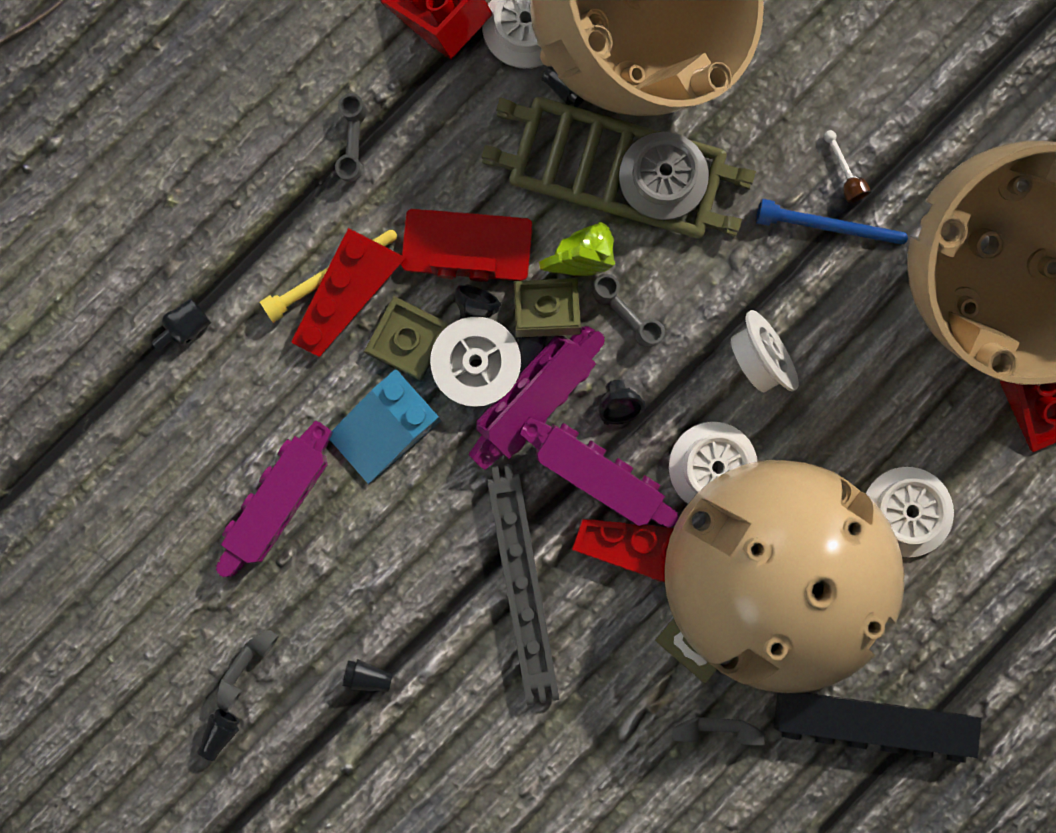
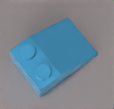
M395 369L376 385L332 430L333 433L329 440L363 479L370 484L438 425L441 420L400 372Z

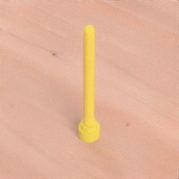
M388 230L373 239V241L386 247L397 239V233L394 230ZM328 267L280 297L278 294L274 297L269 295L261 300L260 304L271 321L275 323L283 318V313L288 311L286 309L288 306L318 289Z

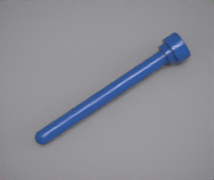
M761 198L757 210L756 224L769 226L771 223L776 224L777 221L901 245L908 241V235L905 232L780 209V205L775 204L773 200Z

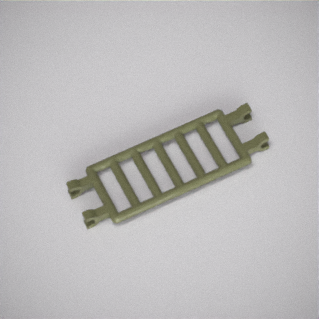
M501 97L499 98L496 111H498L497 117L526 123L517 155L485 145L482 153V164L512 170L509 178L512 185L699 239L703 237L706 227L719 230L734 237L739 232L742 219L711 212L720 180L750 189L756 171L726 165L727 154L725 150L690 140L699 148L705 158L712 159L707 189L700 201L694 224L680 221L676 218L670 220L653 219L642 215L632 206L615 202V198L620 185V165L625 153L631 147L633 138L640 139L646 135L661 131L543 97H536L531 108L518 105ZM546 111L560 115L561 118L543 178L539 180L525 176L524 172L542 113ZM577 120L591 124V128L573 187L570 189L556 185L554 181L572 122ZM605 128L622 134L605 191L601 198L584 193L602 131Z

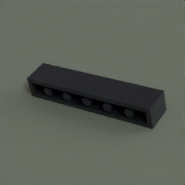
M777 692L773 728L781 731L782 738L802 740L803 734L815 736L814 742L834 745L835 739L847 740V746L853 748L867 749L869 743L880 745V751L900 754L901 748L913 749L914 756L933 758L935 752L946 754V760L966 763L967 757L978 758L982 718L967 714L813 693Z

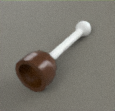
M832 130L825 132L824 140L830 143L847 178L843 186V193L847 202L854 203L865 198L871 193L864 178L853 177L837 145L836 133Z

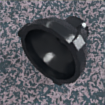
M469 284L459 285L455 291V302L460 310L459 320L467 317L489 318L499 311L502 303L493 294Z
M613 380L607 383V394L601 399L599 405L600 418L605 425L630 422L639 417L643 411H646L645 401L634 390L625 388L622 380Z

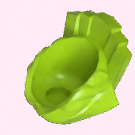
M599 222L562 239L555 251V255L539 261L540 270L579 276H593L608 271L615 265L613 255L614 238L610 228L606 224Z

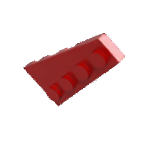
M348 228L291 343L320 357L406 257Z
M582 519L572 551L665 583L666 553L674 528L654 525L638 526L637 524Z

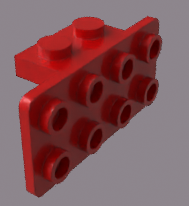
M409 209L405 220L402 256L406 258L401 263L402 269L406 272L437 274V277L443 279H456V276H463L478 282H487L488 279L525 281L528 278L532 221L529 218Z

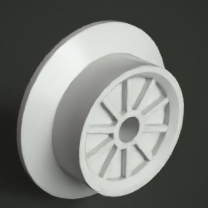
M491 0L488 6L493 15L483 24L482 30L485 42L493 55L503 63L517 68L526 69L544 65L540 59L542 48L539 47L533 31L530 0Z
M754 310L747 312V328L731 337L734 355L744 374L761 392H766L779 384L789 391H795L799 386L798 376L784 344L763 316Z
M467 317L455 321L440 333L431 351L430 365L437 386L448 398L465 406L479 407L495 403L513 388L520 373L521 356L515 338L503 325L485 317ZM474 359L482 361L478 367H472L470 363Z
M706 422L691 427L678 438L669 458V476L676 493L689 504L703 487L718 476L736 467L758 461L753 445L740 430L726 423ZM714 462H717L719 466L717 472H714L712 469Z
M900 467L889 470L875 479L866 492L889 521L898 540L902 557H918L930 553L942 544L951 530L954 517L951 496L944 484L936 476L925 470L915 467ZM908 506L913 509L912 517H909L906 513Z

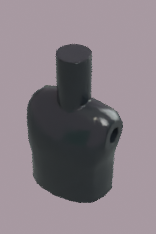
M189 298L178 308L163 316L162 323L165 331L151 343L159 352L173 340L179 345H188L204 328L211 324V321L201 308Z

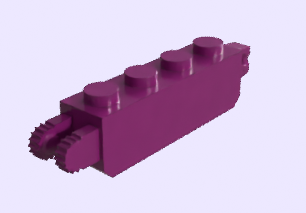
M589 326L581 328V335H573L570 339L565 336H555L518 376L513 388L503 398L493 403L477 420L476 430L481 434V437L469 452V457L486 470L501 456L504 455L510 459L514 454L521 451L527 440L519 432L526 420L532 417L546 423L550 414L558 406L566 402L573 389L588 378L590 371L596 365L592 359L600 351V348L605 345L603 334Z
M529 417L522 426L519 433L537 448L535 452L539 463L638 526L648 524L651 518L667 528H672L677 523L678 512H675L672 507L663 502L665 495L658 491L661 486L646 475L640 480L631 474L634 468L618 457L615 462L604 457L607 450L590 440L587 445L576 439L579 432L565 423H562L560 428L554 424L550 426L532 417Z
M315 420L300 438L294 436L292 441L287 439L277 453L280 458L273 468L269 466L263 472L259 479L262 485L255 495L250 493L240 508L243 510V513L237 521L232 520L222 534L225 539L221 546L226 548V550L220 557V562H217V569H215L219 576H223V578L233 577L243 568L246 562H263L328 466L327 457L323 454L333 433L328 427Z

